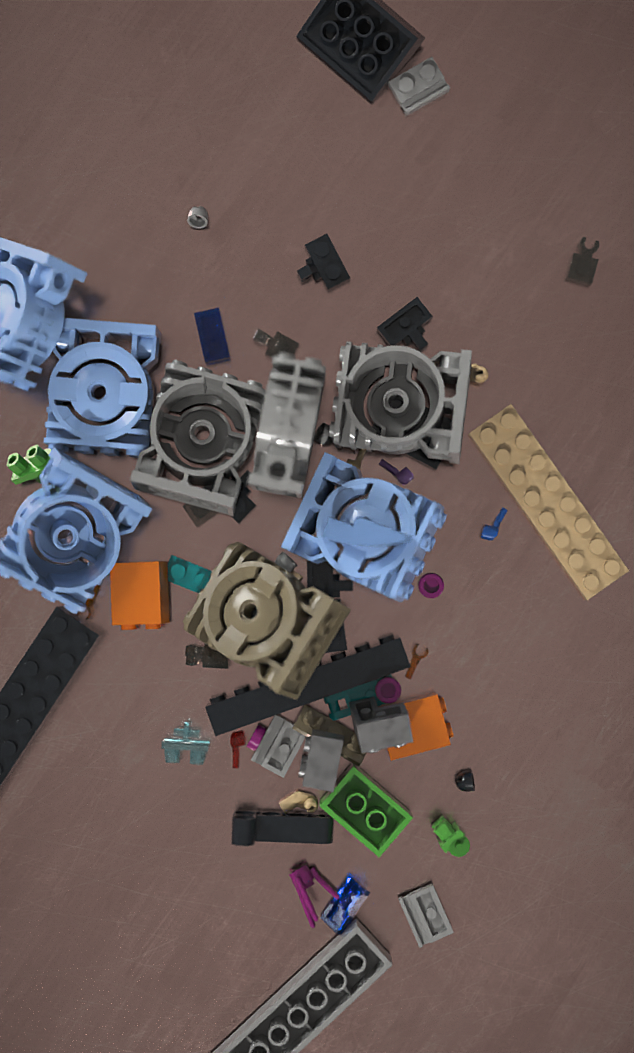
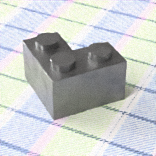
M374 697L349 702L355 734L362 753H375L384 748L402 747L406 743L413 742L409 714L404 702L378 708Z
M313 729L312 736H306L303 752H308L307 756L302 755L299 777L303 778L302 786L334 792L343 746V735Z

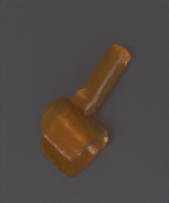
M96 585L93 590L95 593L93 599L88 598L85 602L86 609L89 612L86 620L94 614V607L92 605L100 589L99 585Z
M419 644L412 648L413 659L411 667L405 676L406 678H412L420 660L428 655V648L425 649L423 656H419L416 653V648Z

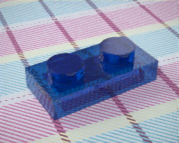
M214 308L194 313L205 364L231 359L220 309Z
M349 875L337 892L340 898H333L320 918L335 933L342 935L371 892L355 877Z

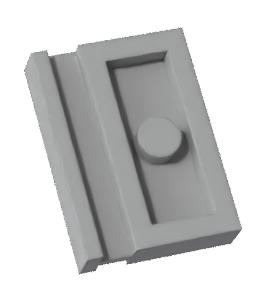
M433 57L426 59L388 82L390 90L403 108L406 116L450 91V86L446 83L445 77Z
M275 715L251 761L284 778L306 736L292 729L294 723L279 715Z
M432 883L398 898L419 948L429 942L432 943L454 933Z

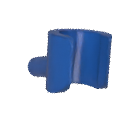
M501 509L493 526L484 525L481 538L491 541L498 535L500 523L506 515L507 509Z

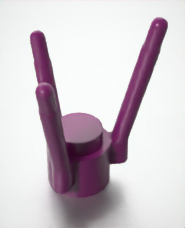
M306 864L289 874L297 890L311 928H315L318 916L306 891L307 888L315 884L312 879L315 878L335 899H339L340 896L318 874L315 867L309 870Z

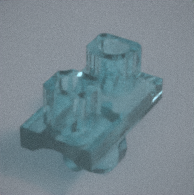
M190 722L184 723V729L174 728V736H180L183 739L164 738L162 740L161 749H165L166 763H180L181 750H190V764L203 765L206 752L210 749L209 740L190 739V737L199 738L200 730L190 729Z

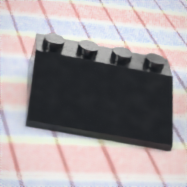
M320 0L296 35V37L372 102L384 90L388 82L411 59L425 39L421 33L382 0Z

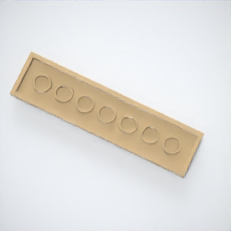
M512 404L469 433V436L585 600H589L629 571Z

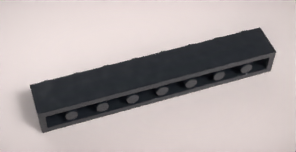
M390 634L380 638L379 644L370 647L369 643H365L355 647L356 652L346 655L345 651L330 656L331 661L323 664L320 661L297 700L276 693L262 681H258L259 686L249 689L248 685L234 690L235 695L225 698L224 694L210 698V704H207L205 708L215 736L410 668L411 666L401 638H394V635Z

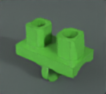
M35 445L27 450L26 457L24 458L18 453L9 455L7 467L13 472L11 481L17 485L35 479L41 484L39 476L50 460L48 455L52 449L47 448L43 450L38 445Z
M441 815L431 825L434 829L433 831L438 836L437 840L440 847L445 853L449 851L456 857L466 855L470 849V842L461 826L456 821L450 824Z

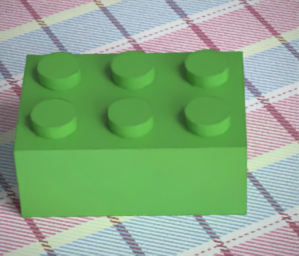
M353 763L335 782L334 792L328 791L320 800V807L378 857L385 852L413 819L412 813Z

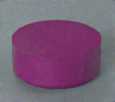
M426 573L419 579L418 589L423 596L436 598L444 590V581L436 573Z
M384 677L377 682L375 693L380 701L393 703L401 695V686L396 679Z
M258 724L246 747L253 751L257 750L267 731L266 728Z

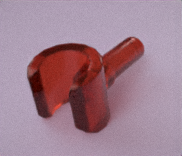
M243 731L231 734L232 768H239L238 747L246 745Z

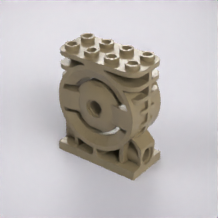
M235 542L226 547L224 557L211 572L209 582L199 592L197 602L192 610L185 615L183 623L184 630L187 633L194 635L198 640L208 644L210 648L220 652L230 660L246 667L256 668L257 678L270 686V689L278 694L297 700L351 609L314 587L306 589L294 575L248 546ZM257 608V615L251 618L252 611ZM265 641L258 645L248 646L250 643H258Z

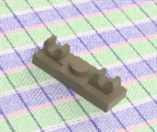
M307 705L302 707L292 727L293 730L309 737L312 736L313 729L343 735L341 757L357 766L362 764L366 753L361 752L357 736L353 731Z

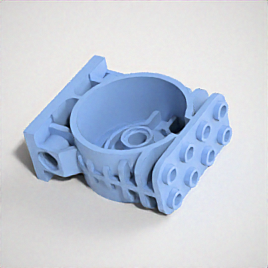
M1 237L0 381L13 384V386L28 391L29 387L35 388L37 383L26 379L25 376L30 371L41 374L43 369L39 366L50 356L62 332L64 323L63 300L66 299L73 280L84 283L87 272L50 254Z
M64 318L60 338L53 350L59 361L51 373L48 385L49 406L46 407L48 420L45 422L47 432L43 442L48 445V449L55 447L62 452H68L69 448H74V451L82 454H94V450H100V453H104L107 456H119L120 452H126V455H129V457L138 458L140 452L149 448V429L154 405V388L148 370L158 362L159 344H161L162 333L156 325ZM83 337L100 339V342H89L81 345ZM116 340L132 342L131 354L113 343ZM93 359H106L120 365L126 371L129 378H141L142 383H128L118 369L105 363L86 365L73 378L68 377L70 373L84 362ZM141 359H147V360L141 365ZM98 387H105L106 394L102 399H95L94 391ZM63 401L71 402L74 409L82 417L93 422H107L113 420L116 417H118L126 407H139V409L137 412L126 411L121 418H119L117 421L102 426H95L80 421L71 412L68 406H63Z
M53 447L48 455L50 460L39 476L42 488L32 493L21 504L15 515L13 525L8 526L6 529L8 533L5 538L0 539V575L7 579L10 576L18 579V583L22 587L31 591L35 588L41 591V595L51 602L58 600L64 603V607L67 610L77 614L78 611L84 612L86 610L85 602L88 598L93 599L95 586L101 585L103 579L114 567L120 551V536L132 533L143 516L148 517L152 508L140 495ZM76 478H79V480L88 485L86 488L72 483ZM104 496H109L115 500L109 511L100 501ZM72 501L85 507L94 519L96 532L103 535L104 540L102 541L93 536L92 524L82 510L69 504H54ZM28 529L33 530L35 544L43 556L51 561L67 564L50 563L39 557L31 546L29 533L27 532ZM65 529L70 530V533L66 538H58V534L60 531ZM83 557L89 560V562L85 563L78 558Z
M325 452L281 548L316 564L328 561L341 575L401 603L404 599L408 600L414 590L413 580L416 575L419 576L425 566L423 561L425 554L433 549L436 542L434 535L437 528L441 529L443 527L447 514L444 513L445 509L440 503L431 501L422 495L413 493L411 490L381 479L363 478L361 471L356 466ZM366 493H369L367 499L358 500L350 504L343 512L340 521L354 526L358 516L398 531L397 520L390 510L397 496L398 499L394 508L399 516L400 532L412 536L411 542L395 545L393 550L382 559L369 562L363 573L362 570L367 559H375L384 555L392 546L361 547L341 543L344 549L339 557L338 552L340 548L337 542L322 537L329 517L337 519L343 508L350 501L364 496ZM315 531L317 532V538L312 536Z

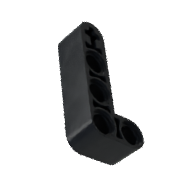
M236 811L232 816L231 844L252 846L255 844V841L330 844L333 843L334 818L329 814Z

